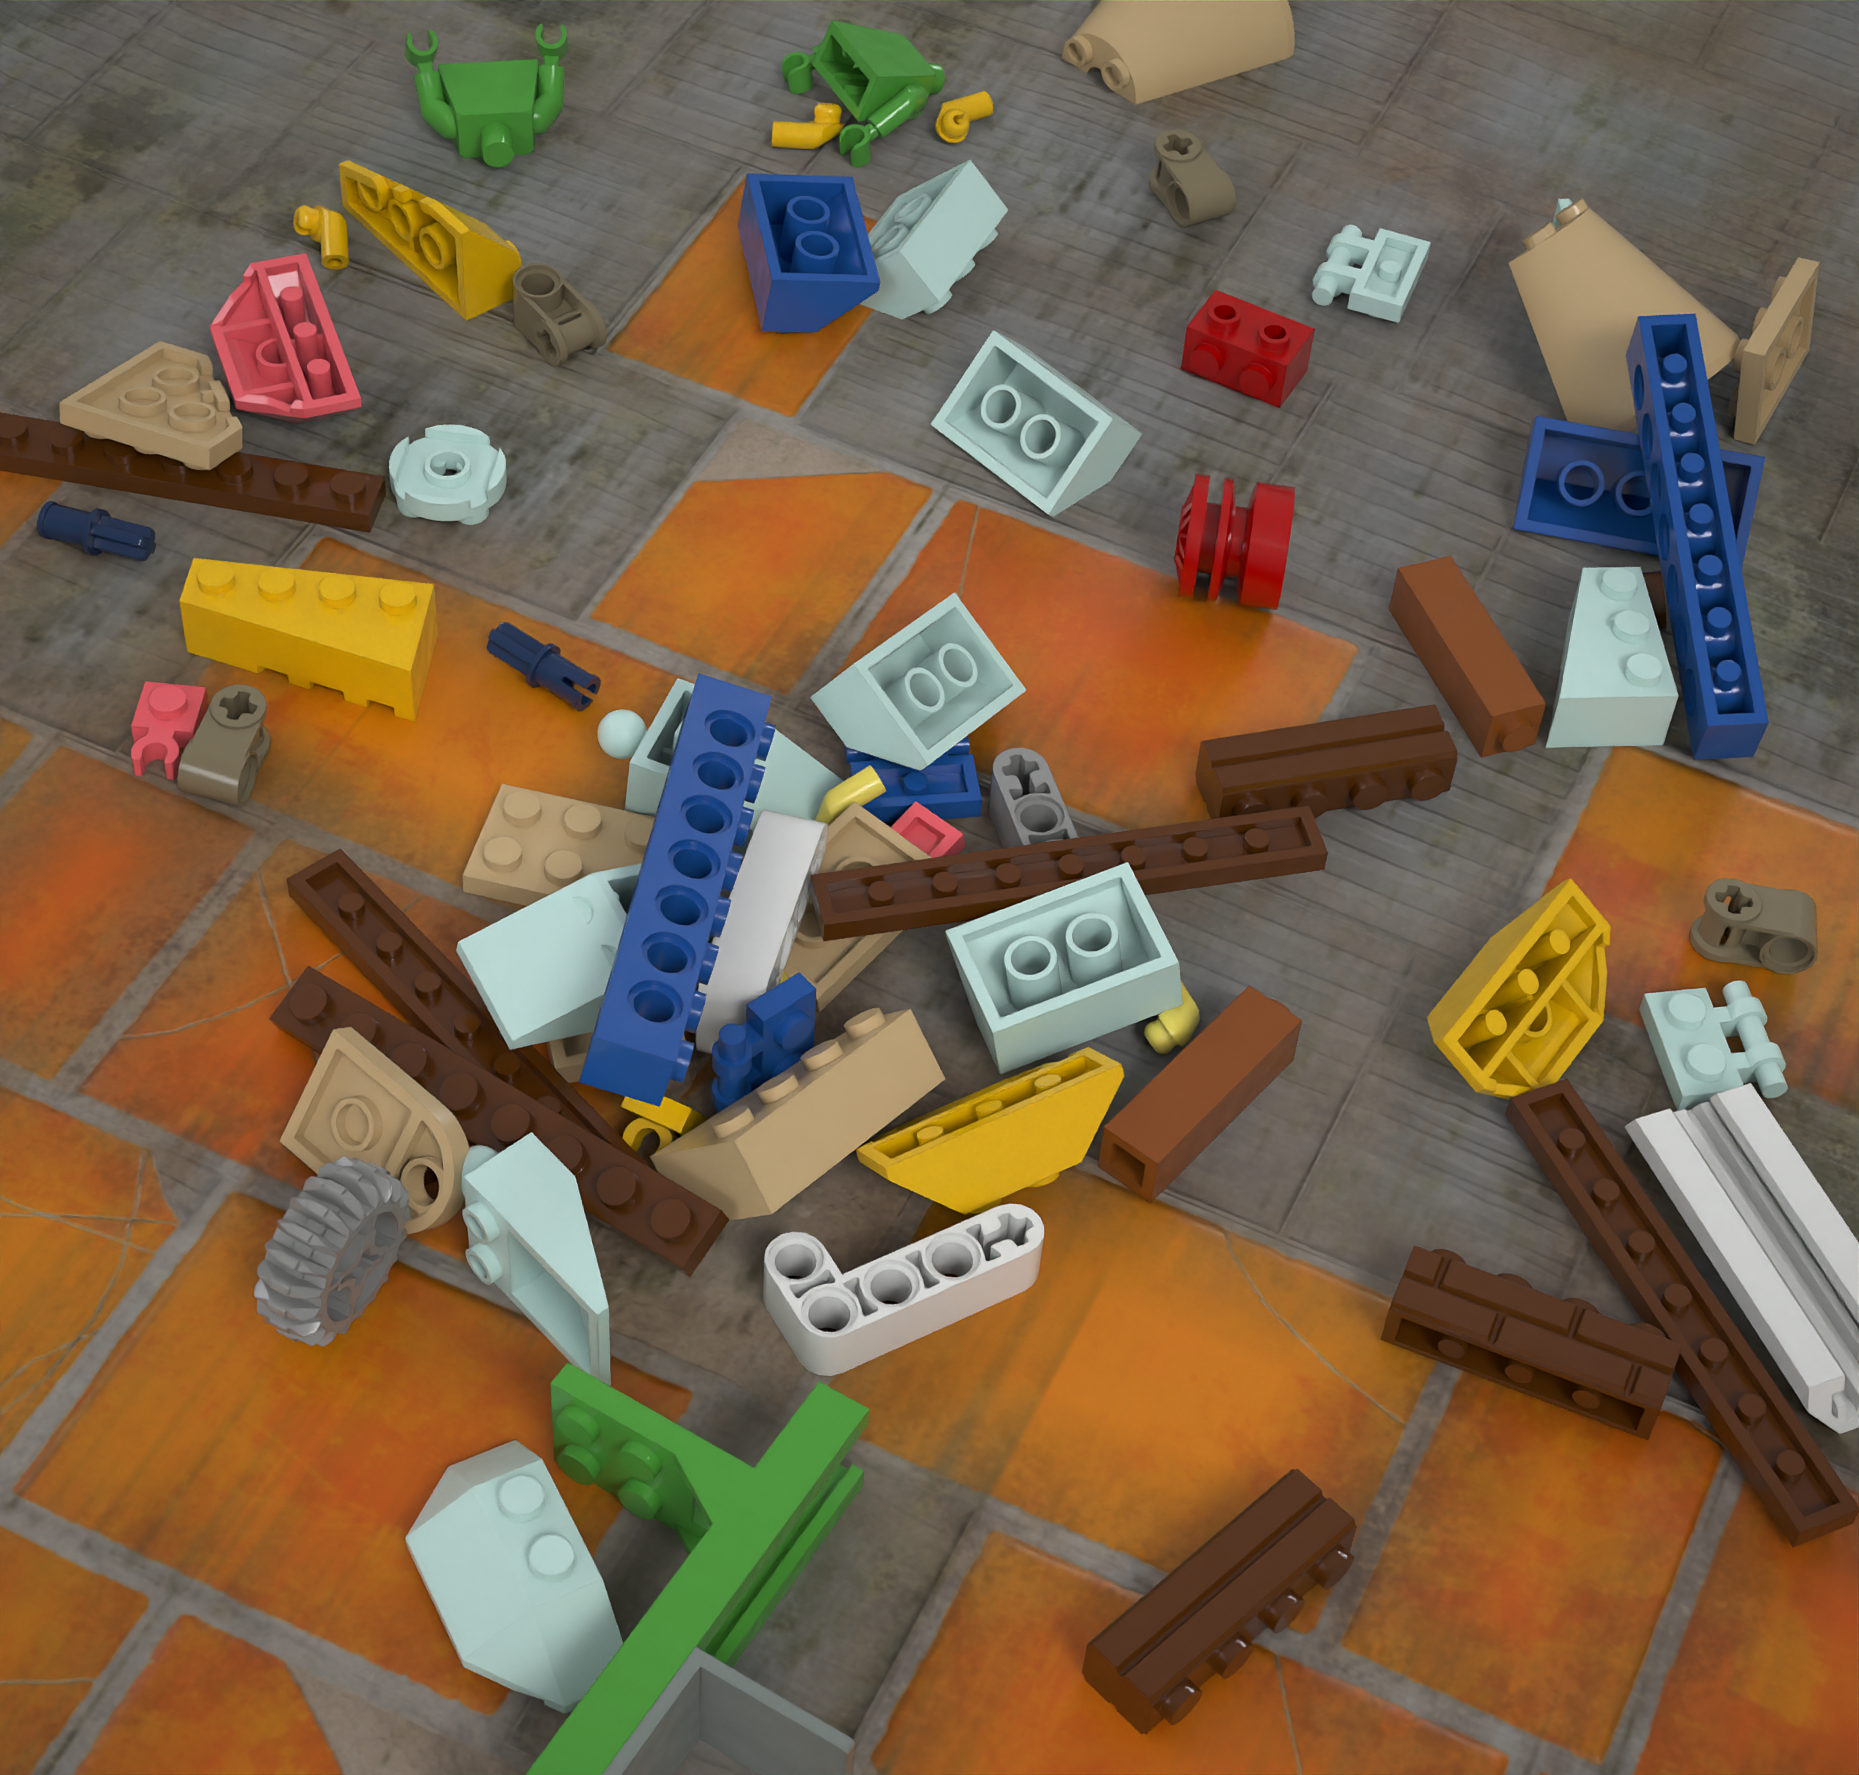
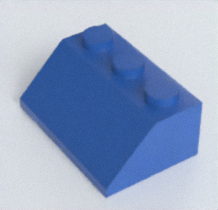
M747 173L738 229L762 331L781 333L817 332L879 291L880 279L853 177Z

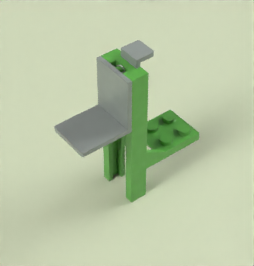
M567 1362L550 1383L554 1461L574 1481L583 1485L594 1483L618 1497L621 1504L633 1515L644 1520H652L654 1518L675 1530L688 1557L525 1775H674L699 1739L759 1775H853L855 1742L852 1738L733 1669V1666L863 1487L864 1470L853 1464L847 1469L841 1466L840 1463L868 1426L869 1408L819 1381L754 1468Z

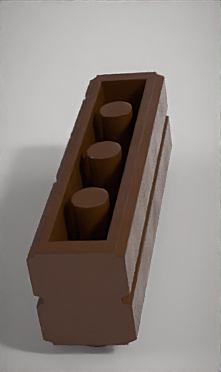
M1433 704L1204 740L1200 743L1195 775L1203 801L1207 802V810L1211 819L1301 806H1310L1314 818H1317L1326 811L1355 807L1359 810H1371L1387 801L1411 797L1418 801H1426L1437 797L1442 792L1450 791L1458 759L1457 749L1449 732L1444 730L1445 724L1436 705Z
M1415 1245L1392 1299L1381 1340L1646 1440H1649L1660 1413L1683 1345L1667 1339L1665 1334L1653 1325L1640 1322L1629 1325L1599 1314L1598 1310L1585 1300L1579 1298L1561 1300L1532 1289L1531 1285L1520 1276L1509 1273L1494 1275L1467 1265L1462 1257L1452 1251L1445 1249L1429 1251Z
M1299 1469L1290 1470L1087 1644L1082 1669L1085 1681L1108 1703H1114L1117 1712L1140 1734H1147L1163 1719L1171 1725L1177 1724L1196 1706L1202 1696V1690L1199 1687L1216 1672L1223 1679H1227L1236 1673L1250 1657L1254 1649V1645L1251 1642L1267 1627L1274 1634L1283 1631L1302 1610L1305 1601L1301 1597L1317 1583L1325 1590L1331 1588L1346 1574L1354 1561V1556L1350 1553L1357 1529L1354 1518L1330 1497L1326 1499L1322 1494V1490Z

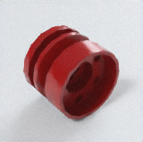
M1195 474L1193 487L1181 508L1174 556L1179 582L1178 597L1193 598L1196 574L1198 572L1210 574L1207 601L1216 602L1225 576L1237 578L1239 605L1277 610L1288 555L1295 502V487L1257 482L1252 491L1248 507L1236 506L1234 479H1224L1220 504L1207 502L1210 475Z

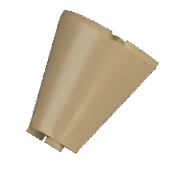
M1100 0L1072 37L1065 42L1062 58L1086 74L1094 71L1095 67L1099 68L1102 78L1109 89L1131 103L1138 105L1288 59L1294 55L1295 32L1293 17L1288 0Z
M1584 198L1575 201L1555 215L1559 222L1557 227L1554 228L1553 224L1549 222L1524 238L1522 241L1527 249L1509 262L1568 422L1630 432L1638 427L1626 360V353L1638 316L1696 313L1707 380L1735 357L1740 343L1738 335L1594 212Z

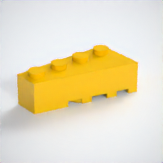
M193 558L179 600L187 652L257 674L266 668L285 674L288 677L289 684L311 690L314 683L342 691L345 701L368 707L371 701L394 707L395 716L415 722L438 637L434 584Z

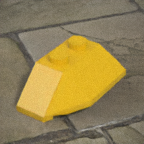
M1571 878L1561 882L1492 936L1427 1016L1434 1043L1477 1093L1510 1100L1512 1097L1556 1083L1604 1021L1607 983L1604 947L1610 945L1611 926Z
M1090 1047L1071 1053L1068 1055V1058L1059 1062L1045 1063L1006 1078L894 1127L874 1138L871 1142L856 1148L858 1161L887 1180L964 1215L986 1212L997 1207L1001 1203V1198L1025 1187H1039L1049 1184L1058 1178L1059 1172L1082 1162L1124 1078L1122 1064Z

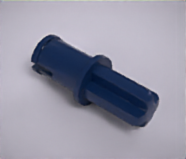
M48 501L41 508L37 520V530L41 537L83 546V550L90 555L97 556L102 552L137 561H146L150 554H154L157 545L154 542L155 531L151 527L112 518L108 511L96 508L88 512Z
M502 622L496 629L490 632L486 647L489 653L525 675L529 686L532 688L544 687L571 704L577 711H583L593 702L591 698L576 690L574 685L577 683L584 689L597 695L601 686L600 678L561 656V650L554 643L544 645L509 622Z

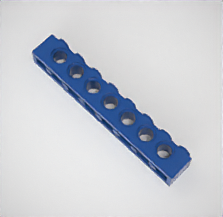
M1696 313L1638 316L1626 353V360L1693 760L1753 757L1769 721Z
M698 673L665 780L580 1076V1083L660 1107L669 1080L681 1084L684 1080L694 1043L682 1040L684 1031L695 1034L704 1009L707 994L695 991L697 982L708 985L718 955L719 946L708 943L709 935L720 938L729 912L731 899L720 896L721 889L732 892L743 858V854L732 851L733 845L744 846L753 819L754 810L743 807L744 801L752 804L755 803L766 767L755 764V759L766 760L774 737L776 725L765 722L772 696Z

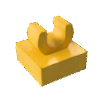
M626 1096L621 1105L622 1108L640 1117L626 1127L622 1137L635 1152L638 1151L643 1138L648 1133L657 1132L659 1134L660 1145L656 1150L658 1152L677 1140L676 1134L683 1136L708 1120L707 1117L694 1109L665 1096L660 1107Z

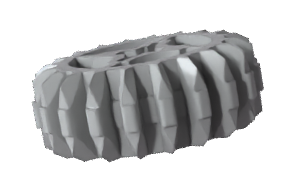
M345 1156L334 1163L328 1162L320 1168L317 1177L311 1176L305 1180L303 1191L298 1197L290 1198L289 1209L282 1219L276 1220L277 1229L272 1239L265 1244V1249L267 1250L265 1259L257 1267V1275L260 1277L254 1291V1297L258 1299L257 1313L265 1318V1322L277 1328L276 1332L294 1342L300 1340L310 1346L317 1344L324 1347L334 1340L337 1333L346 1334L350 1324L363 1314L370 1302L376 1298V1294L382 1284L389 1281L388 1273L393 1263L400 1259L397 1253L399 1246L407 1237V1229L404 1226L410 1218V1207L407 1206L409 1203V1191L402 1187V1182L390 1176V1171L372 1162L366 1163L357 1158L350 1159Z

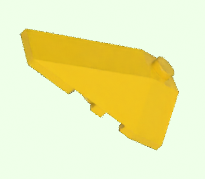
M346 160L339 164L343 208L463 319L468 321L513 299V276L522 267L520 254L513 243L501 238L487 224L354 162Z

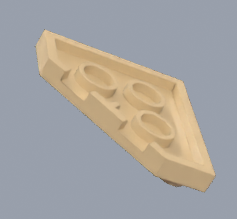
M162 341L155 343L59 402L60 424L83 430L86 435L92 438L111 439L134 446V449L140 453L159 454L182 461L185 466L191 469L211 470L242 449V425L238 417H232L230 413V400L220 380L215 381L213 377V365L208 355Z

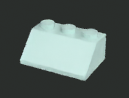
M971 160L899 195L872 228L868 237L880 279V287L878 292L861 302L860 305L903 320L922 310L927 315L934 313L950 300L952 293L949 289L954 282L963 278L973 269L975 262L972 258L978 251L985 248L997 237L998 232L995 227L1008 211L1007 207Z
M994 330L931 423L942 434L1052 517L1110 482L1142 436L1141 432L1025 346Z
M954 592L855 662L810 698L846 747L921 771L1020 696L1026 689Z
M1128 862L946 930V937L973 1015L1000 1074L1183 1005L1179 961Z

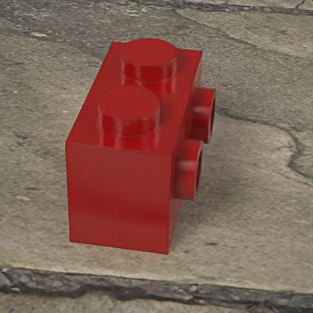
M1215 290L1187 325L1181 369L1280 408L1308 370L1315 328Z

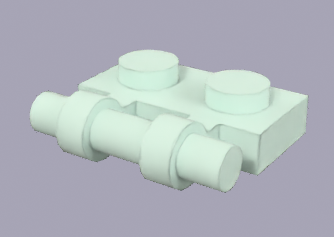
M1346 225L1341 233L1336 234L1332 238L1326 251L1328 261L1318 267L1313 278L1314 290L1312 298L1317 304L1326 306L1332 302L1335 296L1341 293L1350 294L1347 309L1365 313L1374 318H1383L1399 323L1428 259L1431 242L1382 228L1379 229L1375 239L1370 240L1362 237V232L1357 226ZM1358 264L1362 265V268L1358 269L1352 266Z
M1733 981L1723 988L1722 993L1727 1003V1006L1713 1008L1706 988L1644 994L1639 1011L1677 1111L1682 1109L1686 1111L1691 1110L1701 1103L1710 1102L1709 1098L1715 1094L1743 1086V1083L1758 1082L1762 1095L1766 1098H1775L1787 1091L1788 1085L1782 1073L1786 1067V1062L1779 1046L1770 1042L1764 1025L1767 1023V1015L1761 1001L1756 997H1752L1746 982ZM1740 1036L1745 1052L1731 1053L1725 1037Z

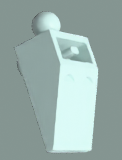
M678 678L648 730L642 718L630 710L619 709L612 711L601 720L597 737L603 751L617 759L632 757L629 764L625 811L655 817L682 721L695 684ZM776 729L766 760L755 759V764L766 768L755 803L752 804L744 801L743 807L754 810L753 819L744 846L733 845L732 851L743 855L746 854L756 824L764 809L815 820L825 794L843 782L841 778Z
M641 864L591 873L458 942L456 951L510 1050L594 1031ZM709 935L708 943L712 944L714 936Z
M532 1132L500 1153L482 1145L469 1147L470 1151L467 1153L463 1165L461 1184L466 1208L463 1209L462 1215L468 1228L469 1241L466 1258L471 1269L483 1283L490 1285L494 1282L573 1366L611 1386L609 1306L576 1177Z

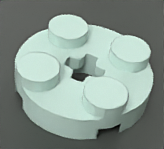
M436 425L426 428L425 438L418 439L409 445L408 436L397 444L389 459L390 486L397 500V508L400 513L411 518L422 517L435 521H459L466 525L478 524L487 519L489 508L499 501L506 488V460L502 450L499 449L498 452L490 446L489 436L480 430L467 426ZM446 469H453L457 472V474L452 476H442Z

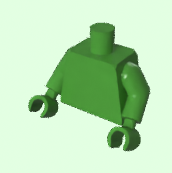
M831 21L823 42L812 47L814 53L809 56L802 52L789 53L782 62L783 78L785 82H788L791 93L800 94L809 91L814 84L812 70L816 69L857 121L868 122L865 127L853 124L846 126L841 131L839 138L840 155H844L852 149L850 155L853 167H862L870 161V142L877 136L884 139L908 119H916L927 105L929 94H938L945 82L942 66L938 63H927L905 36L899 33L839 21Z
M543 23L537 27L535 33L538 52L544 57L543 65L538 66V59L438 64V71H434L432 65L438 48L436 34L431 29H428L427 43L429 50L420 51L413 46L412 36L409 32L405 44V57L411 65L418 69V74L414 75L423 120L443 138L453 140L459 156L464 158L483 157L484 161L492 167H505L512 162L514 155H527L533 152L536 135L546 133L559 117L563 108L564 67L559 66V59L565 56L569 47L564 25L561 24V39L555 44L544 42Z

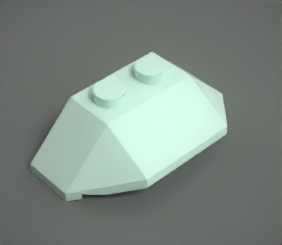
M517 1440L449 1466L405 1539L406 1546L463 1667L514 1691L544 1700V1705L564 1714L573 1711L622 1646L623 1641L603 1579L542 1458Z

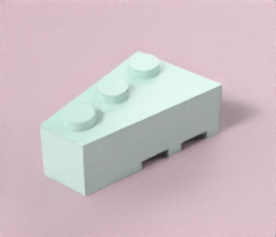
M1641 567L1582 569L1569 616L1546 748L1664 744L1679 695Z

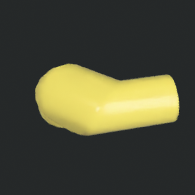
M869 765L830 789L822 800L815 821L827 823L829 826L854 801L860 806H864L885 793L886 789L872 766Z
M1182 981L1183 1005L1158 1014L1159 1018L1151 1021L1144 1028L1146 1039L1159 1054H1168L1177 1044L1183 1047L1190 1041L1199 1025V1009Z

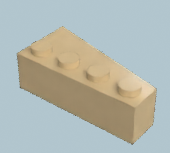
M872 1008L848 1020L844 1024L845 1033L811 1048L801 1056V1061L766 1081L754 1091L651 1155L650 1158L658 1173L721 1209L729 1218V1221L770 1215L945 1080V1077L911 1009L883 1015L880 1008Z

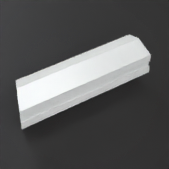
M1749 1083L1717 1093L1709 1098L1710 1102L1701 1103L1691 1110L1686 1111L1682 1109L1672 1112L1669 1108L1637 1118L1624 1126L1807 1412L1839 1434L1859 1428V1242L1752 1084Z

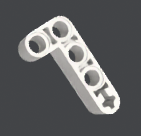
M765 809L761 812L729 896L731 904L720 938L714 937L712 944L719 946V951L708 985L699 983L698 991L707 994L696 1030V1050L712 1054V1047L719 1039L720 1029L727 1024L741 1025L745 1023L746 1005L779 985L811 896L810 875L819 874L828 834L827 823Z
M1009 1203L992 1208L844 1274L840 1272L824 1245L817 1238L802 1232L781 1234L773 1239L765 1250L763 1301L767 1311L795 1356L808 1371L824 1376L841 1374L1030 1288L1035 1283L1039 1274L1044 1225L1040 1216L1032 1209L1021 1204ZM944 1274H955L959 1277H947ZM789 1276H800V1277H803V1278H801V1279H789V1278H787V1277H789ZM882 1301H895L899 1304H885ZM822 1328H834V1329H836V1330H838V1331H835V1332H823V1331H821V1330H819V1329H822Z

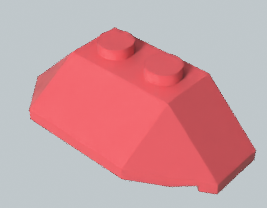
M303 253L250 263L243 274V282L230 294L210 325L211 338L236 409L295 424L348 414L362 407L361 396L307 254Z

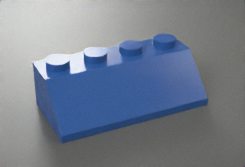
M1536 416L1531 424L1513 529L1659 556L1639 434ZM1720 449L1742 570L1765 457Z

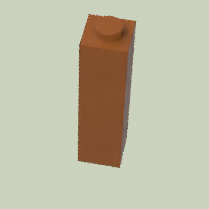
M1447 556L1398 568L1389 611L1480 757L1506 751L1515 752L1526 746L1534 745L1546 702L1453 558Z
M1249 985L1104 1126L1098 1167L1143 1199L1152 1203L1294 1060L1302 1020L1292 1014L1281 1002L1269 999Z

